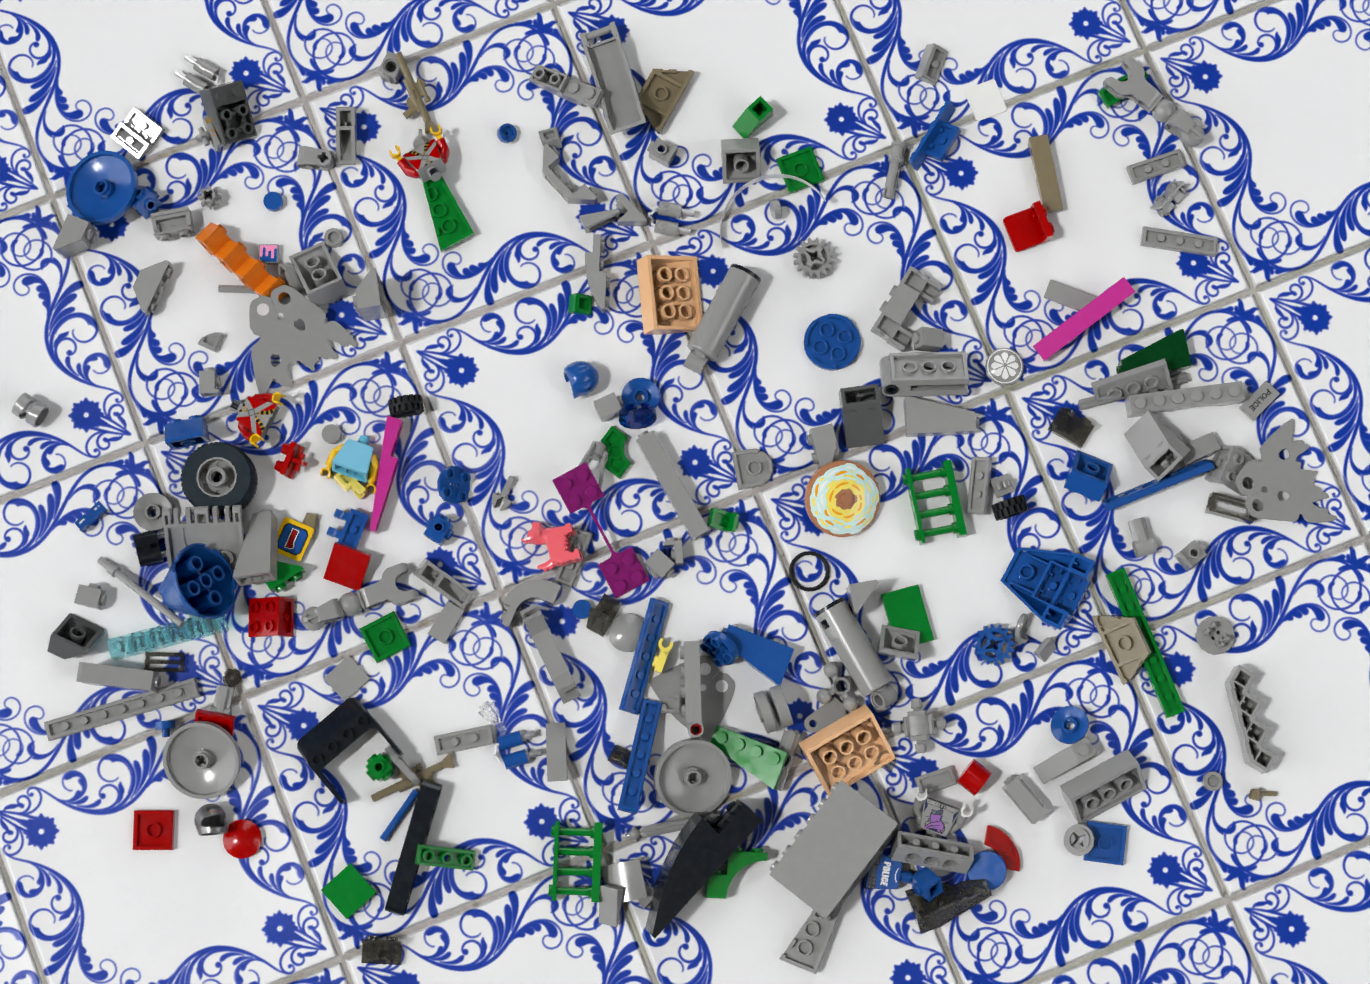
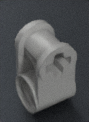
M308 146L299 147L297 167L329 171L334 167L335 161L328 150Z

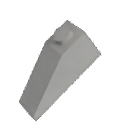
M1084 737L1036 765L1033 769L1041 782L1045 784L1097 753L1087 737Z

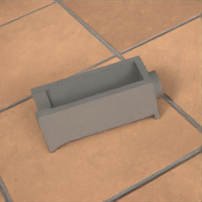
M1011 775L1004 781L1005 786L1002 789L1031 824L1037 823L1050 811L1043 808L1044 804L1023 779H1018L1020 775L1015 777Z

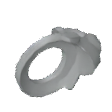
M1025 613L1018 619L1015 637L1010 638V641L1015 642L1014 645L1017 646L1029 640L1025 635L1028 630L1026 628L1028 615ZM1008 630L1006 634L1013 635V632Z

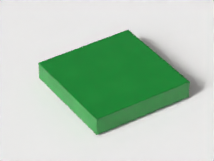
M811 146L776 159L781 174L798 177L812 186L825 181ZM783 178L789 194L810 187L800 181Z
M394 611L359 629L377 664L412 646Z
M351 863L321 889L346 919H349L377 893Z

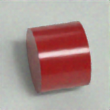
M973 759L956 782L975 796L987 782L992 772Z

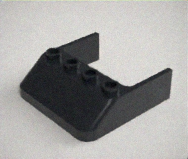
M356 698L345 700L300 738L297 743V749L307 764L341 804H345L346 800L322 773V769L370 728H376L398 755L404 754L365 706Z

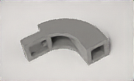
M530 580L519 584L508 593L503 601V604L509 608L508 610L504 609L500 618L503 620L502 625L510 628L519 608L529 600H542L554 606L562 587L546 580Z

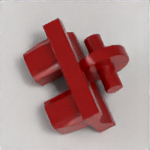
M291 441V444L283 443L281 453L286 455L284 462L278 460L274 469L280 472L279 474L293 480L296 472L300 471L301 466L307 467L308 463L303 461L305 447Z

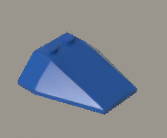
M1018 547L1000 581L1042 622L1061 630L1073 618L1087 592L1096 562L1076 553Z

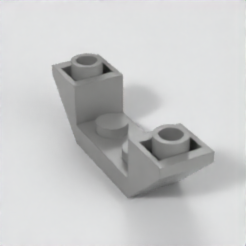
M546 143L543 150L542 173L549 184L568 204L595 205L598 203L596 197L598 194L591 186L588 188L584 184L575 193H572L574 192L572 187L560 180L561 176L553 169L560 163V154L555 147L552 146L550 148Z

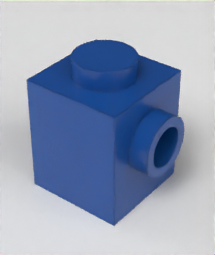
M928 867L922 868L911 876L913 891L918 896L921 895L928 902L944 892L941 878Z

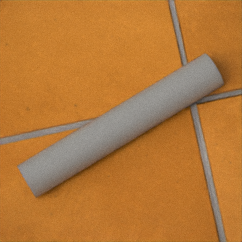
M218 286V292L257 294L247 286Z

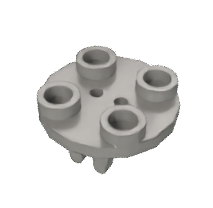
M1217 616L1208 617L1203 620L1195 633V639L1200 648L1212 655L1223 654L1229 650L1235 638L1234 629L1231 624L1224 618Z

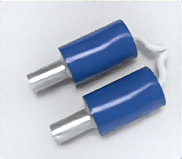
M519 730L497 737L498 743L494 747V753H492L493 759H497L500 764H505L507 770L527 764L530 758L540 756L539 749L526 752L523 749L503 755L504 761H501L498 756H494L497 754L498 746L503 751L523 745V740L536 737L534 730L522 734Z

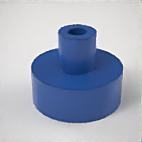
M175 720L155 722L156 730H162L163 738L170 737V729L176 728Z

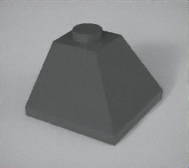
M69 613L51 634L47 651L62 659L86 654L102 635L104 629Z

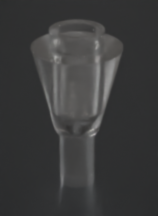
M486 701L479 707L480 711L478 714L492 725H495L501 734L508 730L501 722L494 701L491 703Z

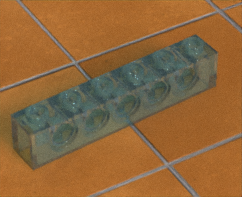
M226 615L216 619L195 616L184 619L185 624L181 628L172 622L107 639L111 659L120 660L227 632L229 627Z

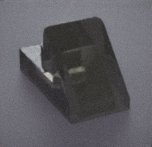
M604 593L596 609L590 608L586 628L604 637L622 603Z

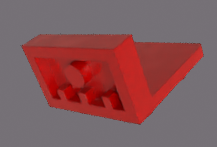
M278 596L249 599V637H293V598Z

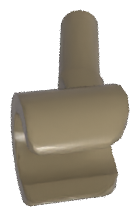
M1251 789L1249 799L1260 801L1261 795L1277 796V791Z

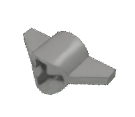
M419 129L418 136L413 141L414 148L428 142V139L422 135V129Z

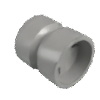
M23 393L15 402L12 413L20 419L25 418L28 424L37 428L47 417L49 407L40 401L35 402L36 399Z

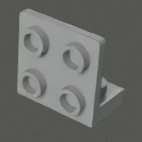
M1221 445L1222 449L1215 452L1212 459L1214 469L1207 471L1204 479L1208 482L1224 484L1240 496L1245 497L1237 488L1236 477L1248 461H1252L1253 458L1235 446ZM1249 477L1243 479L1242 483L1246 489H1249L1252 479Z

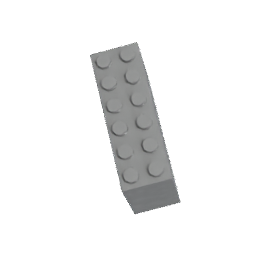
M842 780L840 783L836 782L832 786L830 796L827 799H822L818 805L820 809L816 814L812 813L806 821L807 826L804 830L800 829L794 836L795 842L783 850L782 855L784 856L779 862L776 860L770 868L772 872L769 874L828 921L833 918L868 872L869 868L893 839L897 830L899 831L901 828L896 821Z

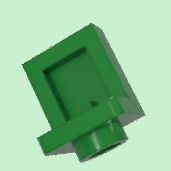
M711 508L707 527L726 533L736 531L739 526L738 513Z

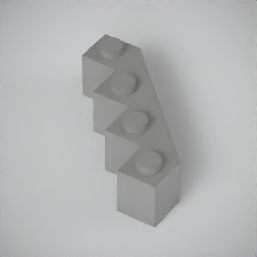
M1238 665L1232 669L1224 684L1245 764L1261 774L1268 773L1277 756L1261 746L1270 729L1254 719L1263 704L1261 700L1247 692L1256 675Z

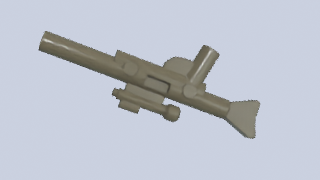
M402 52L394 54L405 78L403 83L410 96L406 101L409 109L403 112V115L408 119L416 112H420L425 122V134L431 133L430 127H432L434 132H438L439 128L431 121L421 98L424 96L426 103L431 101L424 88L426 87L424 79L421 80L418 77L415 83Z
M449 753L441 762L418 773L416 770L422 769V764L418 763L412 767L411 770L421 781L418 787L421 786L423 779L436 782L433 774L443 768H455L452 753ZM399 770L400 774L397 775V778H402V780L372 794L371 798L373 802H376L398 790L401 793L415 785Z

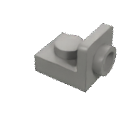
M677 537L666 538V541L662 542L663 548L674 547L675 550H671L672 561H676V566L684 565L682 540H678Z

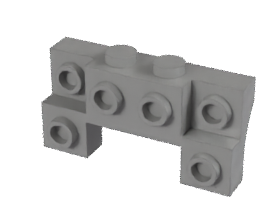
M910 266L899 285H894L889 293L891 296L888 302L884 301L879 310L882 313L872 327L871 332L886 340L887 344L903 352L913 334L902 328V323L918 298L932 305L942 286Z

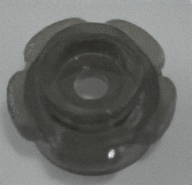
M228 669L225 671L223 682L228 687L234 688L242 682L239 670Z

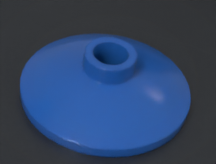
M646 378L630 380L624 386L621 396L624 407L630 413L640 416L654 411L660 399L657 386ZM638 395H643V396H644V400H643V401L637 400V396H638Z
M1065 706L1059 709L1051 720L1053 736L1064 744H1074L1084 738L1089 728L1087 715L1076 706ZM1074 724V728L1069 730V726Z

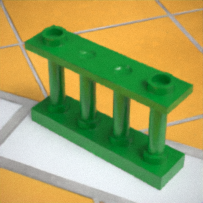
M951 460L943 461L939 469L911 474L910 468H906L904 474H902L903 484L907 485L915 520V540L919 541L920 545H924L926 537L951 532L956 534L957 538L965 537L967 531ZM940 476L945 479L946 485H943V488L915 493L913 486L915 481ZM942 495L949 498L950 504H947L945 507L919 511L917 500ZM944 514L953 516L954 522L951 525L923 530L921 519Z
M555 821V825L551 826V837H555L553 885L549 884L548 896L552 897V901H557V895L588 896V898H592L591 902L600 901L603 823L595 822V826H591V828L560 827V821ZM559 835L590 836V838H594V846H590V848L559 847ZM559 855L589 856V858H593V866H589V868L558 867ZM558 875L589 876V878H592V886H588V888L557 887Z

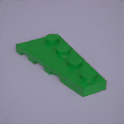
M441 176V179L435 182L431 179L423 182L440 251L443 252L473 236V230L443 177Z

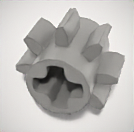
M208 185L204 190L200 188L201 195L197 196V198L202 201V207L207 205L212 210L213 206H220L218 199H222V196L217 194L219 192L217 187L211 189L210 185Z

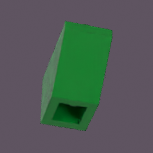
M760 96L745 109L732 127L742 138H748L772 117L773 108Z
M277 561V580L265 583L270 591L273 593L277 591L279 593L286 589V584L292 580L293 582L300 580L306 571L302 566Z

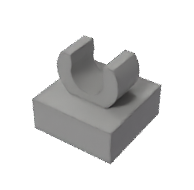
M1008 473L990 480V485L996 499L1015 491Z

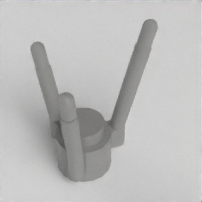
M593 441L579 465L585 462L588 464L590 459L599 461L602 458L598 481L599 487L602 488L605 463L609 453L605 451L607 447L603 443Z

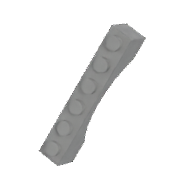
M1242 381L1129 395L1125 399L1127 418L1143 416L1148 410L1156 414L1193 407L1235 405L1243 402L1245 397Z

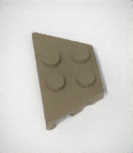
M653 69L642 87L639 96L645 117L658 134L663 130L693 77V70Z
M1095 615L1092 617L1122 684L1125 685L1151 654L1150 648L1135 617Z

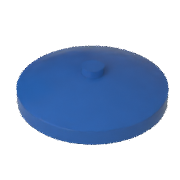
M113 151L94 152L84 157L74 167L68 178L66 186L68 205L78 218L88 221L93 225H106L117 221L128 212L136 199L138 176L134 166L122 155Z

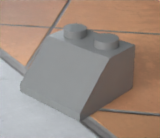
M758 138L721 140L723 184L745 183L760 177V146Z
M68 214L53 249L64 259L91 248L92 244L96 243L98 238L97 230L90 222Z

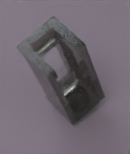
M1216 492L1209 494L1205 513L1243 522L1248 525L1258 519L1249 514L1245 505L1246 500ZM1252 503L1253 508L1256 511H1259L1257 509L1258 504Z

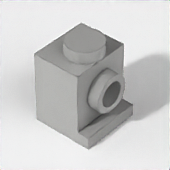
M657 137L656 141L652 140L647 148L649 158L669 168L677 153V146H673ZM661 147V148L665 149V151H664V152H659V151H658V148Z
M208 367L204 368V371H199L200 395L202 397L222 396V392L218 389V387H221V377L216 373V368Z
M1193 540L1174 557L1187 571L1207 555L1204 552L1206 547L1200 541L1196 542ZM1191 550L1195 551L1196 556L1191 555Z

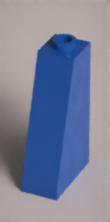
M730 624L728 628L723 627L722 633L727 635L737 646L738 657L772 683L781 686L794 649Z

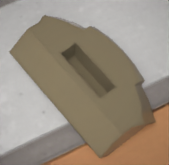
M306 513L302 524L314 529L311 539H314L319 515Z

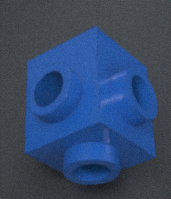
M143 186L141 189H138L132 207L147 220L151 213H156L162 203L158 200L160 196L153 189L148 190Z
M435 515L434 518L430 517L425 525L427 529L424 532V536L442 546L445 540H449L454 533L452 530L453 525L450 523L452 520L444 515L440 517Z

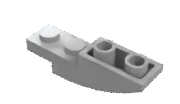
M538 64L529 78V81L536 86L580 106L586 105L596 109L604 94L602 89L571 79L567 74Z
M593 234V252H585L586 277L595 304L601 313H605V307L609 308V296H606V289H610V278H607V272L600 271L604 269V259L600 258L601 252L605 251V241L601 240V234Z

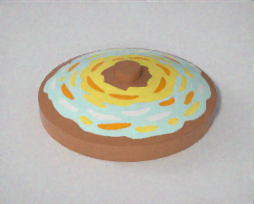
M848 460L829 462L820 467L807 484L804 497L806 512L811 522L826 534L836 537L856 535L865 530L877 515L880 505V491L877 481L872 473L859 463Z

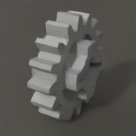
M808 238V243L801 241L802 247H796V251L799 253H794L793 255L794 258H797L794 260V265H799L797 272L802 270L803 277L809 274V279H812L813 275L819 279L820 274L826 276V270L831 271L832 267L829 264H834V259L831 258L834 256V252H829L831 249L830 245L824 246L825 240L819 243L818 238L815 239V242ZM822 251L826 255V260L822 257ZM814 255L817 256V260H810L811 257H814ZM801 256H802V258L805 259V261H806V265H805V266H804V264L802 263Z

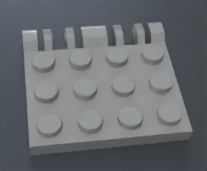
M195 506L194 521H192L191 507H186L185 509L186 521H180L179 507L173 509L174 521H172L171 507L162 508L168 568L170 569L177 554L184 547L194 543H203L210 549L215 548L226 558L234 573L244 542L242 506H232L233 519H231L230 506H225V519L219 520L218 506H213L212 508L213 520H210L209 506Z

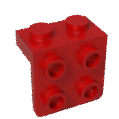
M1040 200L1032 203L1030 208L1003 219V224L1015 252H1021L1048 242L1054 236V226L1048 221L1046 217L1048 215L1045 205L1041 204Z

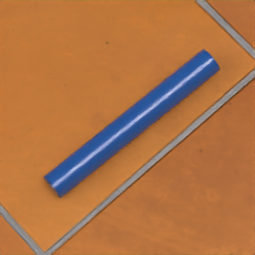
M415 789L410 793L380 836L383 841L386 842L416 800L419 792Z

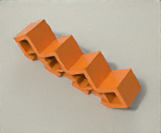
M210 222L195 237L210 255H214L229 272H233L250 290L252 289L259 297L263 295L270 297L272 290L281 285H286L279 276L276 278L270 275L265 270L267 266L260 259L255 260L245 252L247 248L240 241L236 243L226 235L227 230L221 224L216 225ZM287 293L279 294L278 300L280 301Z

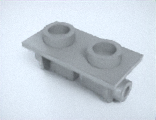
M1173 181L1168 184L1167 190L1155 198L1154 204L1150 209H1158L1157 214L1160 217L1167 216L1175 207L1171 201L1173 200L1178 204L1187 194V188L1183 186L1185 182Z

